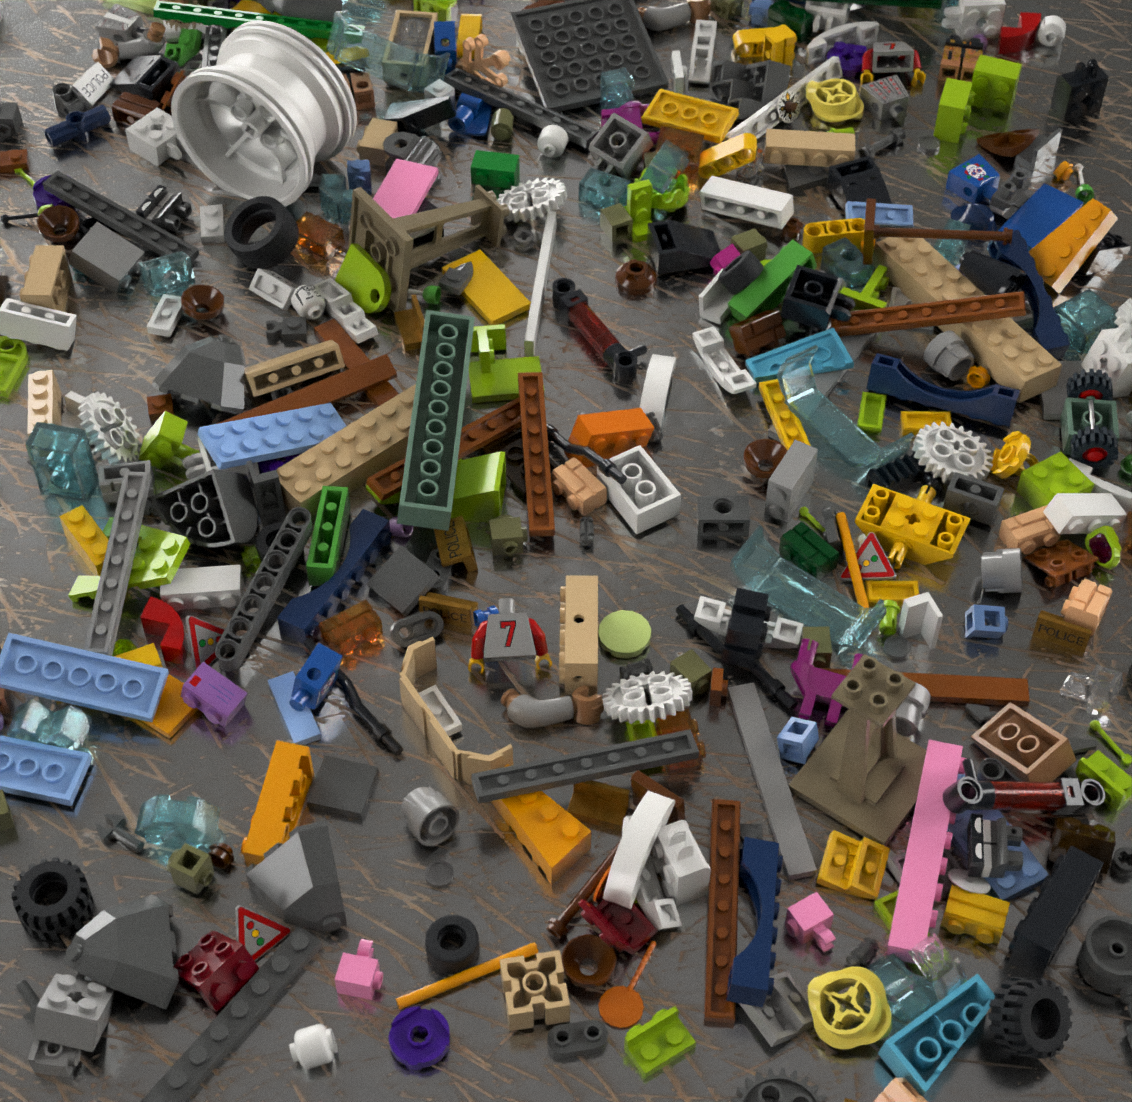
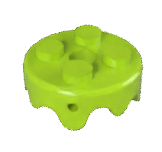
M645 168L640 178H635L634 183L647 179L651 182V208L674 212L676 209L686 205L689 200L690 187H688L686 174H681L677 179H674L670 173L664 172L659 178H653L651 169Z

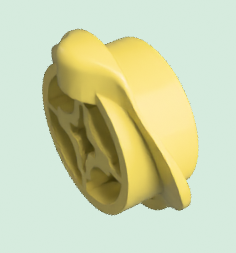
M844 79L808 82L806 98L810 102L815 115L820 120L835 123L849 119H862L864 103L859 98L854 84Z
M853 966L825 973L813 978L809 983L808 1004L812 1013L814 1028L818 1036L829 1046L848 1050L862 1045L873 1044L885 1039L890 1034L892 1015L886 998V991L881 980L872 971L863 967ZM850 987L847 992L838 994L842 989ZM867 991L869 992L871 997V1009L869 1013H867L864 1010V1003L866 1000L864 996L866 995ZM830 1003L835 1005L833 1016L835 1020L832 1025L829 1020ZM840 1003H843L846 1006H854V1008L859 1013L855 1012L854 1010H845V1008ZM855 1022H862V1024L856 1028L845 1030L849 1029L850 1026Z

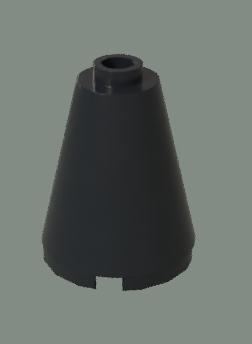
M975 250L965 252L959 260V269L985 295L1019 292L1026 280L1022 276L1027 275V273L1022 269Z

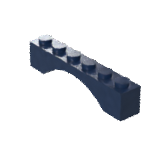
M1018 229L1012 231V244L1003 245V241H990L987 246L990 257L1022 269L1027 273V275L1022 276L1026 280L1021 289L1024 291L1032 310L1033 328L1031 337L1055 359L1063 358L1070 345V340L1061 326L1060 316L1056 314L1052 306L1051 296L1047 294L1044 288L1043 278L1039 276L1036 270L1035 260L1028 252L1026 240L1022 238Z
M878 353L872 362L866 389L872 390L876 394L892 395L899 400H911L926 407L933 406L944 409L946 412L964 414L971 419L991 421L998 426H1010L1020 392L1018 389L998 384L972 391L944 389L918 377L907 368L901 359Z
M365 509L361 510L349 526L350 546L343 564L319 588L291 599L277 617L280 634L302 644L308 637L316 638L319 635L325 621L334 615L338 604L348 597L350 589L355 582L361 580L368 565L375 562L378 552L390 542L392 533L390 532L388 519Z
M745 837L739 857V880L745 886L752 899L756 913L757 930L749 945L733 959L728 977L726 1001L763 1007L766 996H772L774 978L769 977V972L774 970L776 952H771V946L776 944L778 927H773V920L777 921L780 903L775 902V896L780 894L781 879L777 878V872H781L783 855H778L779 843L749 837Z

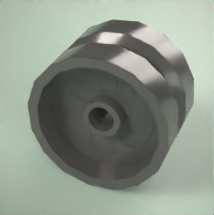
M1106 916L1096 920L1086 933L1077 958L1078 967L1085 981L1098 991L1107 994H1120L1121 989L1132 986L1131 919L1122 916Z

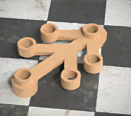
M480 34L474 39L472 37L463 41V58L458 60L456 67L501 88L508 83L507 76L504 73L497 75L488 67L494 66L496 69L502 70L511 60L509 53L505 50H498L491 57L483 59L484 47L489 44L488 38L484 34ZM475 49L474 61H471V51ZM476 70H479L480 72H482V73H483L484 75H486L487 77L485 78L484 76H482V75H481L479 72H477Z

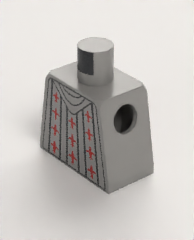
M897 75L861 85L859 98L864 103V108L877 119L885 120L892 117L896 121L905 119L909 95Z

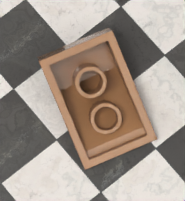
M1011 702L971 736L972 741L990 758L999 760L1013 775L1022 780L1028 790H1044L1076 761L1068 738Z

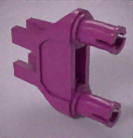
M629 101L619 108L601 110V118L609 119L613 113H616L643 129L641 117L650 104ZM601 120V128L607 120ZM664 131L648 132L653 145H665Z
M803 638L797 660L793 661L790 665L793 679L803 696L798 718L809 721L814 702H820L829 705L824 726L834 728L843 705L831 699V696L847 676L814 667L813 661L819 643L812 640L810 649L807 650L810 639ZM863 654L854 655L852 669L862 658Z

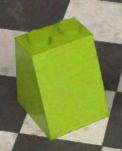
M505 452L491 453L457 462L451 519L463 516L464 521L489 523V520L502 515L506 491Z

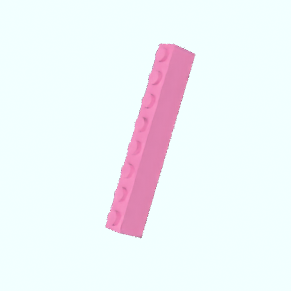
M934 740L928 741L886 958L922 965L924 955L930 956L933 938L927 937L929 928L935 929L938 911L932 909L934 901L940 902L943 884L938 883L939 875L945 876L948 858L942 856L944 849L950 850L953 835L952 832H947L948 824H955L956 813L951 812L945 806L943 793L945 789L957 781L958 774L964 775L962 761L967 758L961 757L963 746Z

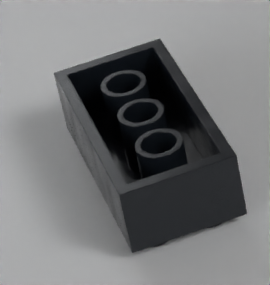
M1072 845L1066 855L1059 854L1053 865L1054 870L1051 875L1046 876L1040 887L1041 892L1038 897L1033 898L1027 909L1028 914L1024 920H1020L1013 933L1014 937L1008 947L1012 951L1009 963L1036 978H1043L1092 893L1104 864L1102 861Z

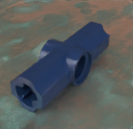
M103 104L84 113L73 111L67 114L65 121L46 128L43 131L44 136L51 147L71 139L81 141L89 136V131L110 123L111 117Z

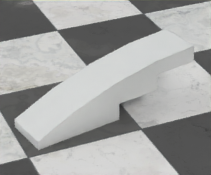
M696 20L688 83L709 84L717 21Z
M328 278L313 285L317 287L326 301L325 310L357 344L378 335L377 327L366 319L364 310L353 302L351 293L336 281Z

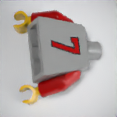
M901 41L875 42L873 48L863 54V73L860 77V87L864 82H873L872 72H914L911 81L912 86L915 87L917 81H920L923 86L926 74L921 71L922 66L918 52Z
M499 599V614L488 615V620L480 623L472 638V658L468 665L469 672H471L473 664H479L481 666L480 673H482L485 662L534 659L537 669L540 670V661L546 659L549 667H551L552 661L548 654L546 636L534 619L528 618L525 612L515 613V599Z

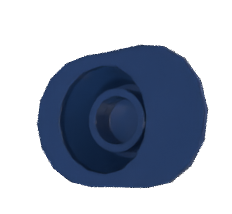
M972 203L958 206L950 214L952 222L960 230L997 231L992 210L983 204Z

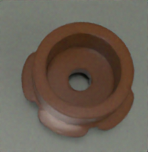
M790 217L783 227L782 233L788 238L798 237L801 229H803V224L797 218Z
M221 842L218 845L211 844L209 846L210 851L208 854L210 855L212 865L216 868L225 869L228 864L234 862L233 850L229 845Z

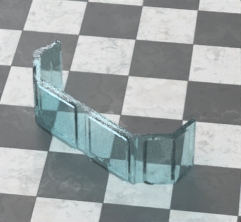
M349 10L335 12L327 50L331 55H334V59L408 91L424 93V89L436 80L440 79L443 81L450 53L447 52L437 56L414 52L348 24L346 21Z
M814 345L788 357L780 366L777 377L781 392L785 397L784 403L788 406V409L811 431L817 433L824 440V443L847 465L854 469L859 466H863L862 469H878L907 453L911 446L910 441L914 436L913 433H909L891 444L880 448L817 389L811 361L818 346Z
M761 526L757 527L731 560V572L751 591L769 594L767 604L799 623H803L804 627H829L831 643L838 647L843 646L847 649L859 650L887 613L884 607V600L880 599L874 608H864L783 559L764 539Z

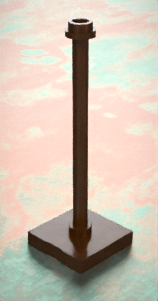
M867 198L863 265H872L874 239H879V237L1003 241V245L1012 244V229L1004 227L1003 232L880 228V225H875L876 199Z
M639 770L631 777V788L634 805L638 806L645 794L650 791L676 801L666 825L679 820H685L684 799ZM620 841L557 919L551 918L548 921L549 925L546 929L555 938L560 939L562 936H566L568 933L566 926L581 908L578 902L581 899L587 901L596 890L603 875L612 865Z

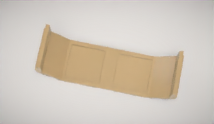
M431 637L408 646L401 672L399 673L402 705L423 736L428 737L432 749L452 778H456L458 782L466 781L468 784L473 785L471 781V774L502 768L507 764L512 766L513 747L511 744L491 755L457 749L414 688L416 678L437 668L435 639Z

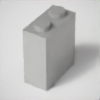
M96 222L72 250L68 264L117 294L122 287L125 289L129 285L132 274L134 272L138 274L144 265L142 261L144 251L99 222Z
M794 440L768 480L765 504L766 514L785 522L789 521L814 481L818 454L817 448Z

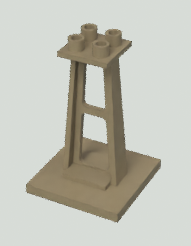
M476 185L473 201L392 218L368 193L359 187L353 189L348 250L351 243L359 244L386 271L391 282V296L387 306L393 312L406 310L410 269L484 236L495 247H499L501 236L507 233L504 217L509 216L510 210L506 203L499 204L496 201V195L493 191L486 192L480 185ZM471 216L470 223L474 226L442 238L443 225L445 223ZM435 226L433 240L413 248L414 239L409 234Z
M864 654L831 696V699L849 709L788 785L790 792L860 835L887 846L916 806L927 751L898 734L896 730V710L913 690L916 683L905 677L901 672L894 671L878 662L876 658Z

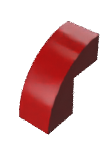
M1020 12L1017 27H1001L997 43L998 54H1010L1028 48L1037 37L1041 13Z
M150 597L140 616L144 633L164 637L160 644L164 661L184 665L188 654V643L182 620L169 604L160 599Z

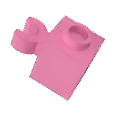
M817 892L787 908L785 927L792 937H796L802 945L815 938L819 948L824 953L834 948L832 942L836 938L829 930L832 926L834 914Z
M361 939L357 955L343 952L334 979L337 993L372 1000L375 990H380L383 972H380L378 959L372 958L374 948H371L373 941Z

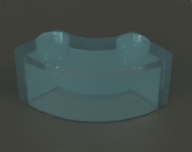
M666 139L640 180L649 179L652 188L662 194L666 190L670 192L677 182L674 179L675 175L679 170L683 172L690 162L687 159L689 153Z
M894 953L879 958L866 968L881 980L886 991L891 1015L902 1022L911 1023L939 1002L935 996L936 991L933 985L928 980H925L923 976L915 975L909 971L903 961L896 957Z

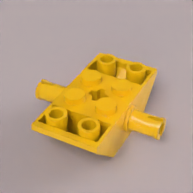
M873 484L854 523L866 537L870 532H873L883 550L890 552L887 558L891 565L896 561L894 569H900L904 558L923 565L953 558L971 518L932 505L931 502L936 496V491L933 487H930L926 494L928 486H922L915 499Z

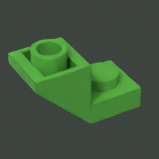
M181 28L178 44L167 43L164 57L177 62L179 66H183L198 54L203 32L196 29Z

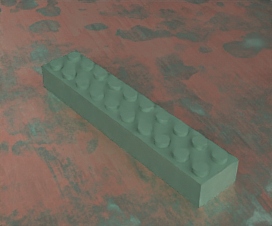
M426 310L397 524L449 531L475 317Z

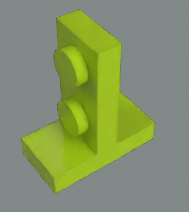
M649 179L627 185V206H624V208L633 219L632 236L636 243L647 240L648 223H653L651 221L652 184Z
M879 264L861 293L845 287L842 288L840 293L855 302V306L851 311L886 307L887 302L878 299L880 291H884L888 285L889 278L886 277L888 267Z
M505 324L474 326L471 352L479 353L481 374L491 373L490 364H495L494 351L507 350Z

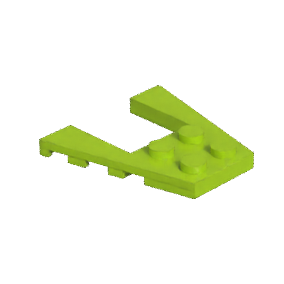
M114 517L109 518L102 531L108 540ZM141 525L137 542L139 544L135 551L127 590L136 586L141 590L171 584L191 544L187 537ZM79 575L68 594L71 601L79 602V598L85 596L95 599L100 576Z

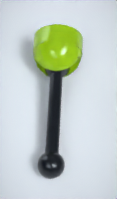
M44 205L38 210V213L12 216L3 214L0 220L3 223H7L9 220L36 218L42 211L54 205Z

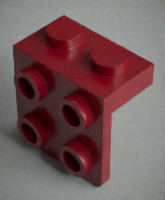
M584 899L578 902L579 906L583 909L580 913L581 916L591 926L595 925L601 930L600 938L609 947L614 946L620 953L626 951L634 955L658 931L635 903H633L630 910L603 900L597 907Z
M211 931L203 935L198 943L188 953L182 955L173 966V968L178 969L179 979L196 987L210 1009L216 1012L260 969L242 943L217 931Z

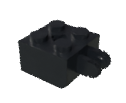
M1095 59L1088 60L1087 65L1079 62L1076 64L1074 71L1057 76L1050 107L1063 122L1100 112L1109 76L1101 69Z
M797 265L784 297L781 318L826 330L831 318L844 322L849 320L851 317L850 311L853 310L855 302L846 296L839 295L842 280L838 276Z

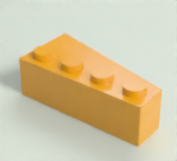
M1092 198L1029 251L1030 256L1035 260L1036 270L1039 276L1043 278L1045 285L1060 294L1117 221L1118 217L1111 209Z
M276 740L256 810L251 819L250 830L241 845V854L244 855L247 867L252 863L259 864L264 860V853L277 843L284 844L290 839L289 833L297 827L315 778L310 748L308 746Z
M543 791L491 801L507 825L511 826L520 843L528 849L536 865L544 871L551 885L591 849V830Z

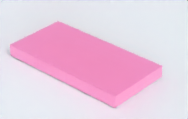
M396 159L373 199L392 218L415 214L438 176V168Z

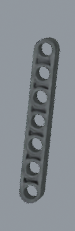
M296 507L288 513L218 641L215 655L222 670L232 672L242 665L308 542L313 526L311 514L306 508ZM299 521L306 522L303 525H295ZM289 542L294 543V545H292L291 547L283 546L284 544ZM275 564L282 565V567L278 569L271 568ZM263 586L271 587L267 591L259 590ZM251 608H258V609H259V610H258L257 612H255V613H248V612H247V611H248L249 609H251ZM239 630L247 631L242 636L235 635ZM231 652L235 654L231 658H223L226 653Z

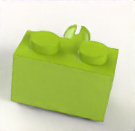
M165 411L144 436L138 459L141 461L150 460L151 466L161 469L170 457L175 456L184 460L188 455L200 453L199 450H195L182 443L188 421Z

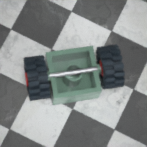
M1089 368V372H1085V369L1080 370L1081 374L1075 372L1073 377H1069L1066 384L1067 397L1060 420L1063 454L1072 455L1073 460L1090 467H1095L1096 471L1100 470V466L1104 469L1108 468V464L1113 465L1115 463L1114 460L1118 459V441L1120 437L1116 401H1112V379L1108 377L1106 372L1102 374V370L1098 369L1094 372V368Z

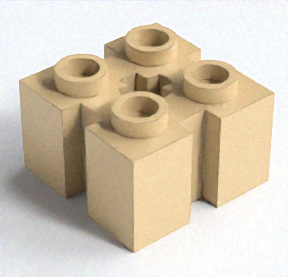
M560 950L537 953L536 961L525 962L524 956L500 959V974L503 994L506 999V1012L510 1031L534 1027V1020L544 1018L546 1025L570 1022V1002L567 986L564 983V970Z

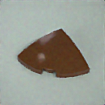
M1039 129L998 132L976 139L979 145L995 154L1013 157L1024 151L1036 139Z

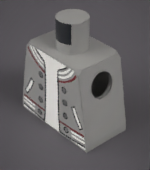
M115 4L94 25L98 43L100 37L111 39L115 46L116 42L138 39L148 30L143 27L140 14L119 4Z

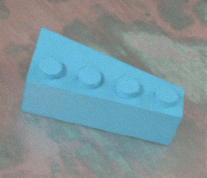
M976 974L886 1040L878 1055L896 1077H904L924 1096L991 1008L989 1006L990 1001L995 998L993 991Z

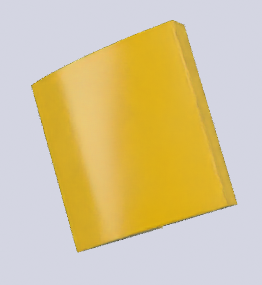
M833 830L829 834L816 883L853 896L876 899L879 894L890 848L866 837L858 841Z

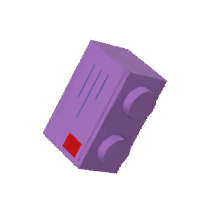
M202 662L183 684L181 697L189 707L202 711L210 722L220 724L225 728L244 706L248 693Z

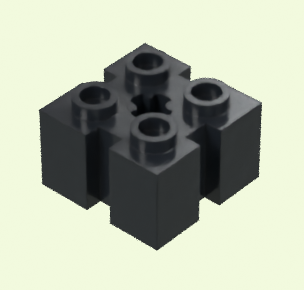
M737 588L720 662L752 669L754 660H760L763 649L762 643H765L768 630L767 623L764 622H769L772 606H767L769 594Z

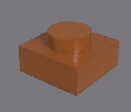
M171 394L147 397L150 421L158 420L165 411L174 415Z
M713 668L709 701L711 706H720L721 696H727L728 680L723 679V668Z

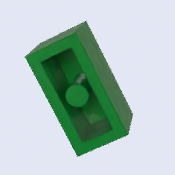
M476 150L471 164V184L511 189V186H516L520 172L519 155Z

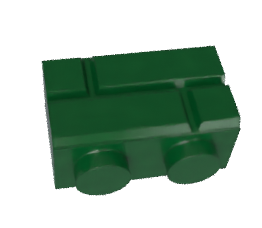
M777 0L768 8L767 27L787 25L794 31L799 43H802L811 36L814 15L806 12L804 8H798L790 4L788 0Z
M800 522L780 538L779 551L781 556L786 561L791 560L798 566L803 576H809L815 582L829 574L838 565L839 552L804 522Z

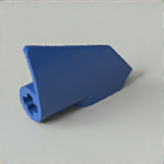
M462 93L457 101L456 116L448 119L449 127L453 131L464 135H486L492 106L484 102L483 99Z

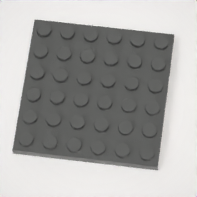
M571 0L510 13L511 23L543 105L552 111L560 112L659 91V89H668L669 82L634 0Z

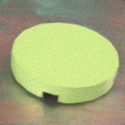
M620 610L612 612L604 617L599 624V643L604 650L606 649L608 652H611V655L614 657H636L643 653V650L650 644L651 628L649 622L642 615L634 611Z

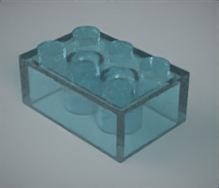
M36 422L25 445L40 493L89 502L99 482V477L86 431L75 427L71 428L52 423Z

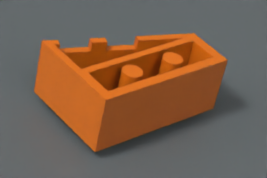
M641 408L582 414L577 416L568 441L572 444L590 447L604 459H610L636 446H647L655 427ZM564 451L569 460L575 457L586 468L595 465L585 456L570 454Z

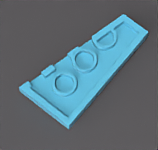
M834 327L745 360L746 367L756 383L854 368V362Z

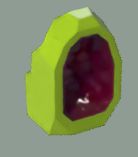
M1104 525L1086 536V548L1089 553L1099 558L1096 562L1101 567L1112 570L1120 562L1121 546L1119 538L1112 527Z

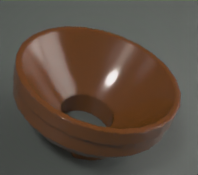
M67 206L49 207L42 211L37 219V227L40 234L52 242L70 240L77 234L80 227L78 214ZM57 228L67 230L63 235H56L54 233Z
M636 259L622 264L617 269L615 275L617 288L621 292L633 296L645 295L651 292L657 283L654 268L646 262ZM642 268L643 270L640 272H632L630 269Z
M194 285L182 293L181 306L188 316L198 321L210 320L222 312L224 296L213 286ZM199 308H205L209 312L198 313L196 312V310Z
M759 439L753 441L744 450L743 460L745 468L756 477L769 479L788 450L775 440ZM766 463L769 464L772 467V469L769 471H763L759 469L758 466L760 464Z
M585 934L573 938L564 947L561 955L566 978L571 983L582 988H595L605 984L613 975L616 966V955L613 947H609L600 936ZM585 962H592L597 966V971L592 975H585L579 968Z

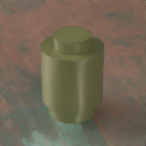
M500 108L492 116L490 132L495 139L506 140L512 135L514 118L508 109Z

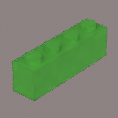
M794 240L787 246H784L764 266L762 273L748 287L735 294L727 303L733 317L741 322L761 312L773 310L784 300L797 265L810 269L817 267L813 253Z
M322 487L306 564L309 586L323 585L339 570L351 508L348 487Z

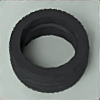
M258 196L247 200L233 211L225 225L224 237L231 251L242 263L253 269L265 270L277 266L291 254L298 241L299 229L293 216L283 204L270 196ZM276 221L272 231L266 238L258 243L248 245L252 234L259 227Z

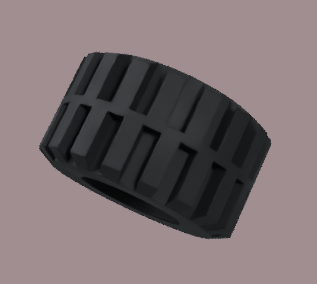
M55 857L49 862L45 858L40 860V864L36 866L34 863L29 865L27 872L22 871L19 874L20 881L14 882L13 888L15 891L11 892L12 904L24 929H27L29 934L34 937L38 934L39 938L46 940L48 936H51L52 940H58L59 935L63 934L66 938L71 935L70 931L73 929L78 931L82 927L81 922H87L90 917L88 912L92 911L93 907L91 902L93 900L92 894L80 867L76 864L72 866L70 860L64 859L61 862L59 858ZM51 893H66L59 902L53 905H39L41 900Z
M1011 977L1010 981H1003L1001 988H996L994 992L995 998L991 999L989 1004L992 1007L991 1013H988V1019L991 1020L989 1028L991 1033H995L994 1040L996 1044H1001V1049L1005 1052H1010L1012 1055L1039 1059L1055 1056L1056 1051H1061L1064 1048L1063 1042L1068 1041L1070 1036L1068 1031L1072 1029V1022H1070L1072 1008L1068 1007L1070 1001L1067 996L1063 995L1064 990L1060 986H1056L1055 982L1040 978Z

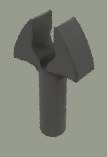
M118 814L103 815L105 821L113 825L114 829L103 828L102 825L96 822V829L104 845L110 839H117L135 852H140L143 849V842L122 829L126 824L124 816Z
M21 980L17 983L16 988L30 1007V1012L23 1015V1018L27 1024L34 1027L36 1008L40 999L26 980Z

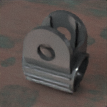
M397 132L386 137L383 142L384 152L390 156L385 163L387 173L396 159L436 167L442 157L439 146L427 137H418L407 132ZM398 143L407 144L403 148H398L395 146Z

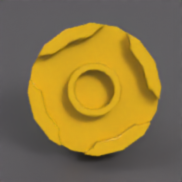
M1020 431L1012 432L1003 439L1006 444L1001 450L996 448L992 454L993 461L991 464L993 466L991 471L1001 479L1008 478L1012 474L1020 477L1021 472L1025 470L1024 461L1030 467L1039 463L1037 458L1029 453L1031 447L1030 438Z

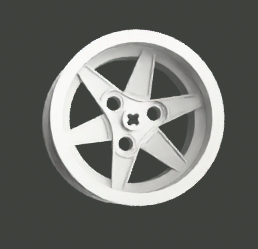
M251 21L237 27L221 44L216 66L201 68L190 73L174 91L171 102L172 120L181 144L192 161L213 183L222 190L246 199L258 196L273 197L283 204L284 207L295 202L308 188L312 180L315 162L335 157L351 141L357 124V111L353 95L345 78L333 61L316 44L299 32L269 21Z

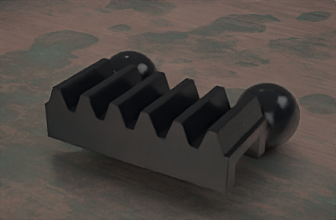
M915 451L912 452L911 456L906 453L902 459L899 456L896 457L893 463L891 460H888L885 466L881 463L877 469L871 467L866 474L867 483L872 482L893 491L924 480L923 486H928L927 492L930 487H933L936 493L940 492L943 488L940 476L933 478L931 471L925 472L926 465L918 464L920 459L914 458Z

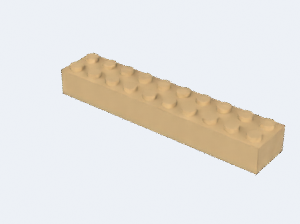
M888 237L875 243L872 265L875 268L879 264L888 267L886 277L889 278V281L895 287L900 288L901 292L908 299H911L913 304L986 296L923 238ZM1010 317L938 326L943 332L954 331L970 348L969 351L975 356L974 361L979 366L984 367L999 385L1020 390L1018 403L1057 385L1062 364Z

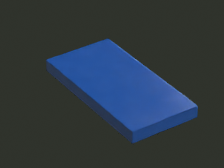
M1044 183L998 231L1003 232L1004 227L1012 229V231L1019 229L1022 238L1026 240L1029 252L1082 207L1083 202Z

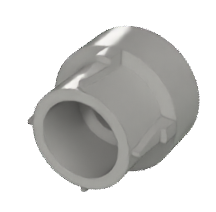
M949 330L942 332L928 344L923 358L935 372H939L946 378L948 377L950 380L955 381L968 373L969 368L974 364L975 356L969 351L970 348L954 331Z
M1021 548L996 549V552H983L981 556V570L985 592L998 591L999 594L1023 593Z
M918 683L915 684L913 690L896 710V730L902 736L913 735L917 730L920 720L927 714L931 695L925 687Z
M431 786L416 788L403 798L401 812L406 817L410 832L421 844L425 846L438 845L447 840L456 830L459 823L458 810L440 792H436Z

